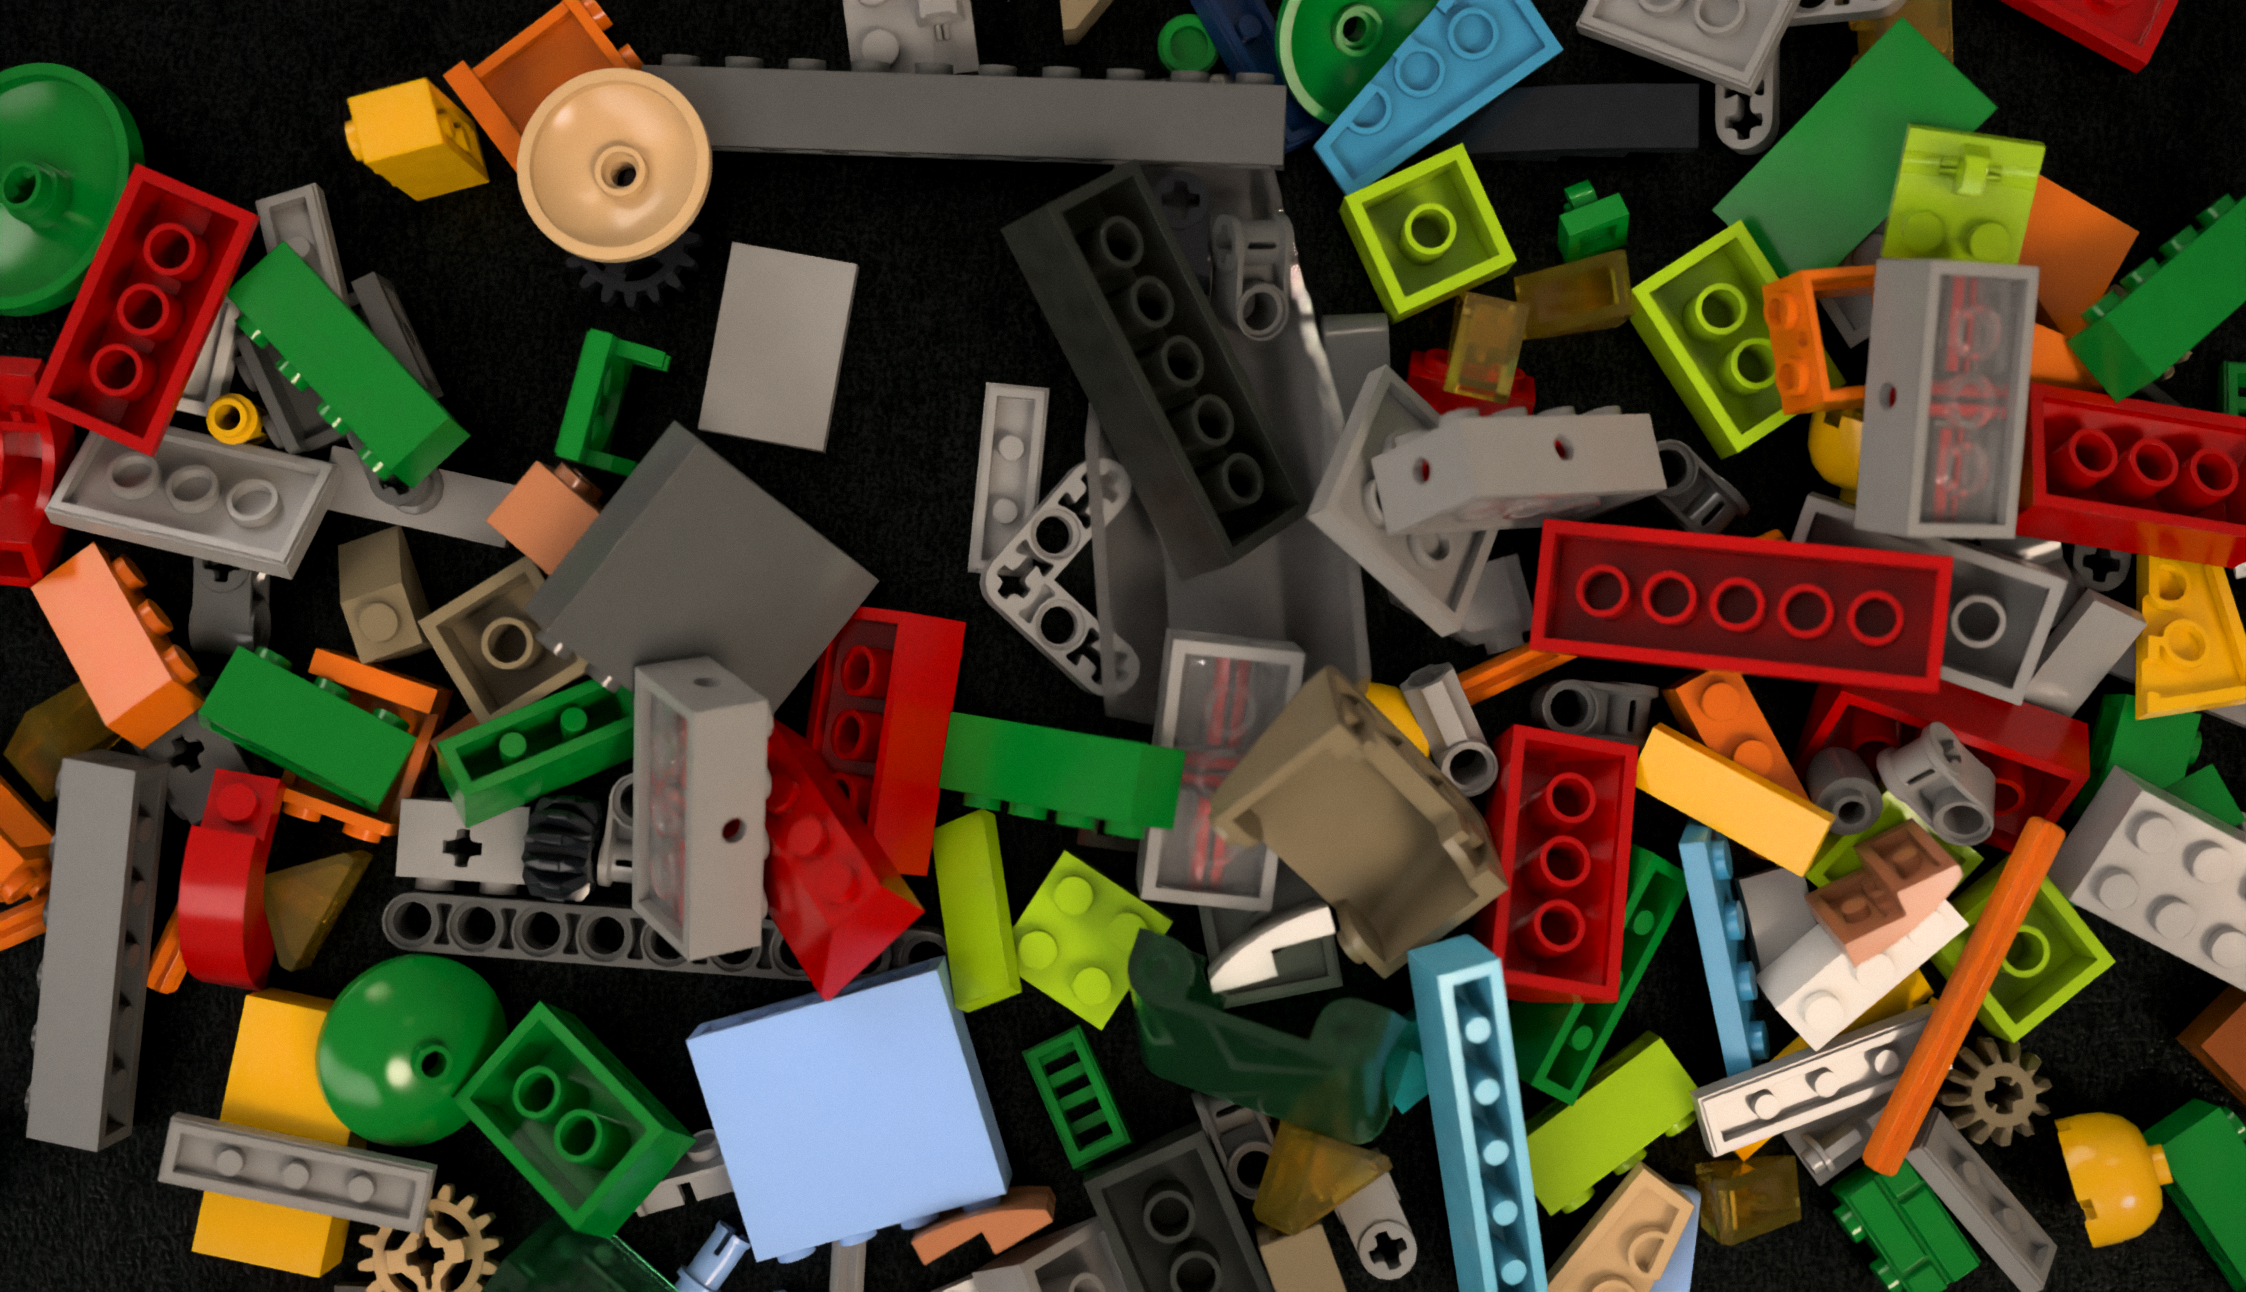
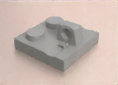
M843 0L851 61L871 60L890 63V73H914L915 63L920 62L946 63L953 65V75H978L979 57L971 0Z

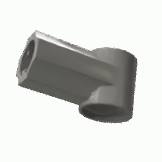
M1450 662L1437 665L1429 664L1412 672L1409 678L1401 683L1399 687L1417 724L1427 739L1432 763L1466 796L1471 797L1482 794L1491 787L1497 778L1499 768L1497 757L1485 740ZM1466 749L1476 750L1475 757L1470 764L1458 769L1450 768L1451 760L1457 753Z

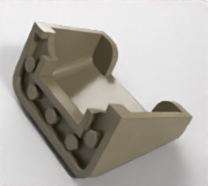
M1330 664L1318 671L1301 686L1210 796L1211 813L1208 815V818L1217 835L1229 846H1235L1238 843L1249 850L1263 841L1336 909L1341 930L1337 932V939L1345 953L1357 964H1362L1365 961L1384 979L1408 962V950L1435 943L1509 889L1491 831L1475 805L1350 680Z

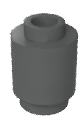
M1843 747L1823 749L1812 758L1806 769L1804 782L1811 802L1836 816L1829 831L1839 835H1853L1871 827L1881 814L1883 801L1865 759L1855 751Z

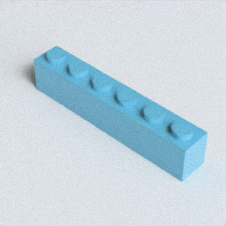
M1469 934L1408 950V963L1459 1292H1548L1501 959Z

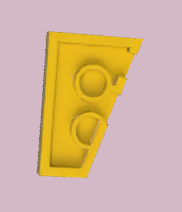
M2136 554V610L2141 612L2148 625L2136 638L2135 721L2246 704V635L2224 567Z

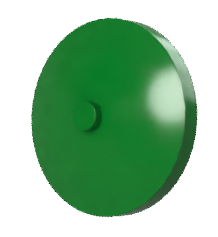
M30 63L11 67L0 72V315L21 317L42 314L57 309L77 298L135 164L137 163L145 167L141 136L134 118L125 104L109 88L68 66L54 63Z

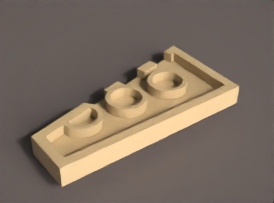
M1639 1160L1546 1273L1548 1292H1650L1654 1281L1660 1280L1695 1207L1691 1198Z

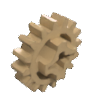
M447 1183L442 1186L438 1196H433L432 1192L425 1228L420 1234L410 1232L403 1244L396 1247H391V1242L397 1229L379 1226V1232H369L361 1235L359 1243L372 1248L373 1256L358 1263V1270L374 1271L377 1277L367 1287L366 1292H381L383 1290L385 1292H413L401 1283L395 1273H402L415 1282L418 1292H451L450 1286L453 1285L452 1272L460 1262L470 1259L473 1260L467 1277L452 1292H491L492 1289L482 1277L483 1274H497L501 1271L503 1264L489 1258V1251L504 1243L502 1236H487L485 1227L490 1225L496 1218L494 1212L485 1213L478 1217L473 1212V1209L477 1204L479 1196L472 1193L460 1202L454 1200L456 1195L455 1184ZM444 1213L456 1218L468 1233L459 1234L447 1225ZM429 1239L432 1247H443L445 1258L434 1263V1268L431 1259H420L418 1249L428 1244Z

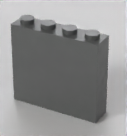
M674 420L524 609L541 628L535 635L539 642L566 661L575 653L589 662L584 668L586 673L613 693H616L622 685L634 693L635 666L708 655L768 699L773 715L880 580Z

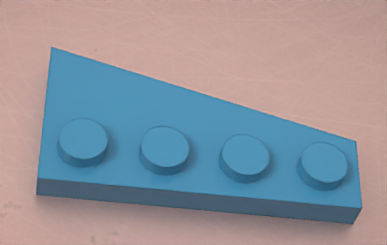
M1440 0L1373 79L1368 82L1314 144L1313 150L1345 196L1352 194L1381 179L1560 54L1564 49L1531 0Z
M1689 817L1678 845L1727 1077L1757 1067L1761 1065L1762 1060L1769 1059V1035L1765 1021L1756 1020L1753 1000H1756L1758 996L1757 978L1752 961H1747L1744 945L1745 921L1742 906L1737 901L1732 857L1727 836Z

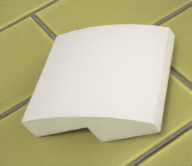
M1316 898L1295 905L1260 922L1234 940L1207 967L1213 994L1278 976L1271 952L1273 949L1336 933L1330 910L1321 898Z

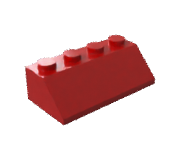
M136 163L30 405L148 456L155 457L261 217Z
M2030 382L2015 535L2235 568L2246 561V417L2125 398L2116 403L2107 394Z
M859 606L818 658L806 739L814 747L899 874L927 876L941 789L938 788L950 713L953 712L966 622L910 612Z
M1940 679L1938 695L1819 683L1791 763L1797 778L1804 781L1806 769L1818 752L1829 747H1843L1855 751L1865 759L1877 784L1881 780L1876 762L1880 751L1890 746L1899 749L1921 737L1923 728L1935 721L1943 723L1951 729L1968 751L1982 764L1990 768L1995 776L1994 829L1990 837L1982 843L2012 853L2029 818L2032 816L2041 817L2056 824L2089 779L2088 724L2024 701L2019 706Z
M773 717V731L770 737L767 738L766 766L771 777V793L765 799L764 826L769 838V854L763 860V889L767 898V912L821 998L830 1001L922 915L925 910L809 740Z
M1513 724L1491 743V750L1497 757L1499 768L1497 778L1491 787L1487 789L1484 820L1491 831L1509 889L1475 913L1473 938L1501 959L1506 999L1543 1003L1618 1002L1639 746Z

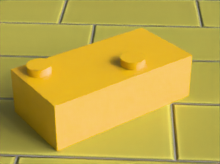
M272 987L246 995L220 1121L363 1150L366 1149L367 1140L348 1129L329 1109L320 1091L316 1076L315 1056L317 1040L323 1021L335 1000ZM204 1191L192 1252L319 1278L342 1262L350 1220Z

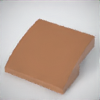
M1913 818L1854 845L1853 848L1862 868L1803 895L1813 918L1854 967L1880 954L1918 927L1945 900L1963 876L1959 864Z
M1050 1186L1008 1187L1007 1194L1001 1195V1200L993 1206L973 1211H964L961 1206L939 1212V1217L935 1221L916 1229L911 1243L923 1264L926 1265L982 1232L996 1255L1051 1223L1054 1216L1056 1196Z

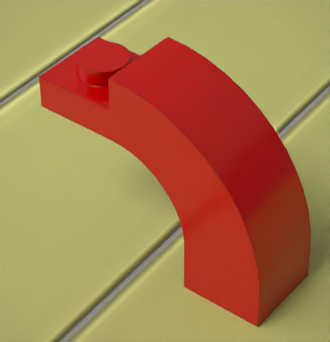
M0 356V585L32 587L54 571L60 560L69 530L68 527L51 524L44 511L76 456L74 423L30 405L45 370L43 359Z
M216 768L201 825H191L180 880L178 934L184 964L189 973L201 982L261 991L266 987L280 930L268 921L265 914L264 879L268 855L287 786L281 779Z

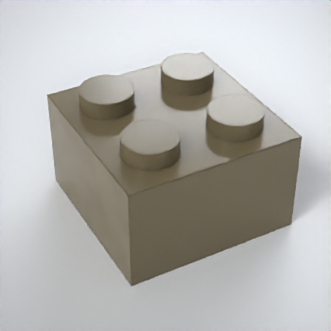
M524 556L418 621L480 725L592 678L584 670L589 662L575 653L566 661L536 639L535 635L541 628L525 611L524 607L550 575L527 556Z

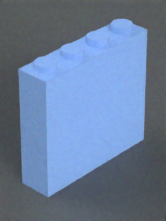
M945 955L850 981L830 1001L821 998L818 991L701 1023L686 1040L756 1262L777 1257L779 1263L798 1261L815 1252V1246L836 1240H839L840 1246L844 1247L857 1245L873 1238L877 1234V1229L898 1223L905 1230L919 1228L935 1221L939 1217V1212L961 1206L964 1211L990 1207L1001 1200V1195L1007 1194L1013 1173L963 1011L955 1008L950 969Z

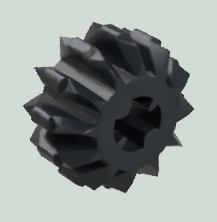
M564 793V795L542 796L535 804L533 813L528 817L529 827L527 834L523 836L525 846L521 857L524 862L522 878L531 896L542 897L550 902L566 903L567 901L582 902L583 899H589L595 892L598 857L607 820L600 801L586 799L584 795Z

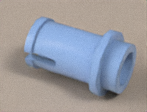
M719 1220L715 1225V1230L688 1267L681 1265L677 1273L680 1278L675 1284V1288L679 1292H721L719 1290L720 1286L744 1252L751 1247L750 1240L744 1234L740 1236L735 1235L738 1231L736 1228Z

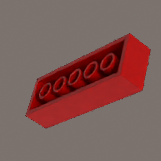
M1544 519L1529 649L1539 653L1938 695L1954 557Z

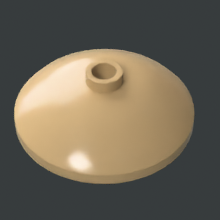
M606 68L590 71L565 82L544 99L531 116L522 135L517 157L519 191L529 215L539 229L564 250L581 258L606 263L628 262L641 259L664 249L686 231L700 212L705 202L712 176L710 140L700 116L682 93L663 79L650 73L629 68ZM626 169L636 170V177L630 185L625 187L618 186V177L622 171Z

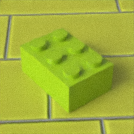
M1741 219L1643 281L1618 300V303L1720 460L1740 452L1797 415L1783 414L1780 392L1775 383L1776 368L1770 333L1763 312L1762 286L1779 280ZM1823 347L1830 388H1839L1847 382Z

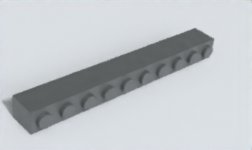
M682 54L662 55V65H642L641 71L657 76L671 84L691 103L706 128L712 151L1124 165L1136 159L1139 166L1284 171L1286 85H1274L1275 76L1266 73H1237L1235 84L1209 83L1210 73L1172 71L1171 82L1145 81V71L1116 68L1107 69L1106 80L1081 79V69L1050 66L1042 68L1041 78L1017 77V67L998 64L979 65L978 75H953V65L935 62L915 63L914 73H890V63L871 60L851 61V71H826V61L808 58L788 59V69H763V59L745 56L725 57V67H700V57Z

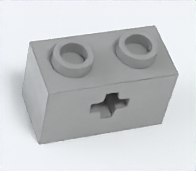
M432 797L402 798L395 876L416 877L415 888L421 890L453 891L455 890V880L480 882L479 893L518 895L519 884L525 885L522 878L524 862L521 859L525 846L523 836L527 834L529 827L528 817L533 813L535 804H523L466 829L451 799ZM470 837L471 841L482 843L481 854L470 857L469 852L458 850L459 839Z

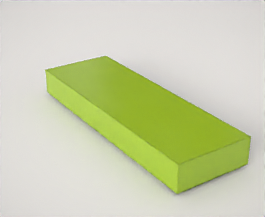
M979 809L934 828L933 853L955 1008L967 1013L1022 992L995 814L985 809Z

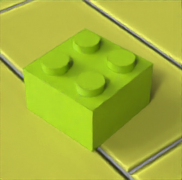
M1463 143L1345 196L1338 211L1391 325L1505 274L1517 261Z
M1066 846L1012 928L1019 976L1102 1031L1172 925V916L1150 901L1141 899L1138 893Z
M2010 855L1949 902L1968 923V926L1929 958L1947 982ZM2047 875L1975 1016L1990 1035L2012 1043L2018 1041L2116 962Z

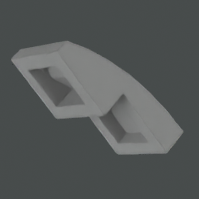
M1780 865L1733 878L1750 937L1745 939L1756 975L1817 925L1803 896L1809 893L1805 876L1800 877ZM1760 988L1762 999L1768 1000V997Z

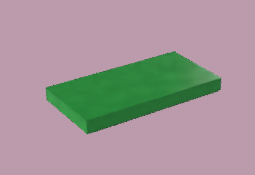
M1901 16L1712 211L1728 226L1741 219L1773 270L1781 278L1800 270L1837 268L1887 218L1907 124L1912 123L1975 132L1998 107L1910 22Z

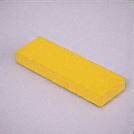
M1661 722L1653 727L1637 762L1635 787L1800 877H1803L1808 872L1836 818L1835 815Z

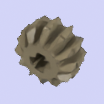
M1986 1035L1977 1037L1975 1053L1961 1045L1955 1056L1960 1063L1959 1067L1948 1070L1945 1079L1952 1081V1087L1942 1089L1936 1095L1938 1102L1954 1106L1947 1116L1951 1124L1956 1129L1967 1127V1138L1978 1144L1984 1143L1991 1136L1994 1143L2002 1147L2009 1146L2012 1141L2013 1129L2026 1137L2035 1135L2033 1125L2028 1119L2031 1112L2039 1116H2046L2050 1113L2047 1105L2036 1100V1094L2044 1093L2053 1087L2049 1079L2034 1075L2042 1063L2041 1059L2030 1052L2021 1054L2018 1041L2012 1043L2002 1040L1997 1046L1994 1039ZM1996 1079L2002 1082V1090L1992 1093L1991 1102L1985 1099V1091H1991L1995 1088Z

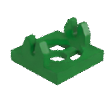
M592 328L590 332L587 331L555 448L556 456L583 468L629 478L639 464L635 461L610 455L609 452L633 364L668 373L672 357L668 356L666 352L621 340L607 332Z

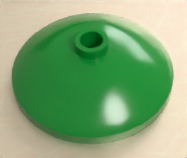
M1283 0L1276 23L1275 52L1280 75L1289 93L1307 113L1331 126L1440 0ZM1355 16L1357 22L1356 29L1352 35L1345 37L1343 26L1349 18Z
M422 953L408 954L385 960L369 968L355 978L340 993L329 1009L318 1036L315 1056L316 1076L320 1091L329 1109L340 1122L358 1136L385 1146H420L440 1140L454 1133L471 1119L452 1099L508 1037V1025L501 1002L491 986L479 974L462 963L444 956ZM431 1052H437L438 1059L436 1064L431 1069L422 1071L421 1066L425 1056Z

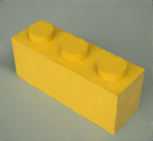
M427 78L348 98L353 120L345 122V132L355 159L357 161L364 160V164L369 166L375 174H380L393 187H398L414 200L420 201L490 182L474 121Z

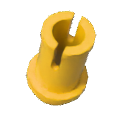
M234 393L221 395L211 403L207 410L206 423L208 430L215 439L222 443L231 445L241 443L259 445L269 437L268 434L261 432L262 426H264L262 416L268 412L260 406L254 405L250 399L243 395ZM233 416L240 418L239 424L232 422Z

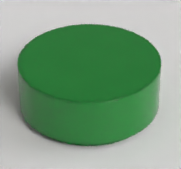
M1179 15L1171 19L1160 32L1157 53L1159 62L1167 74L1171 76L1172 71L1184 70L1211 73L1215 69L1220 55L1198 15Z

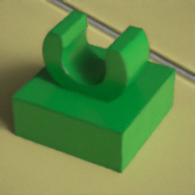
M1589 180L1564 188V193L1569 203L1563 205L1565 213L1559 215L1558 248L1567 267L1626 245L1629 211L1620 193L1598 200Z

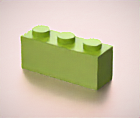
M1647 1030L1590 1073L1573 1106L1556 1098L1524 1122L1534 1195L1550 1216L1560 1209L1565 1214L1578 1209L1594 1195L1595 1190L1592 1186L1611 1171L1615 1175H1621L1629 1171L1639 1160L1642 1161L1646 1156L1647 1152L1644 1149L1646 1145L1663 1133L1667 1137L1680 1133L1697 1119L1689 1091L1695 1090L1698 1087L1661 1037Z

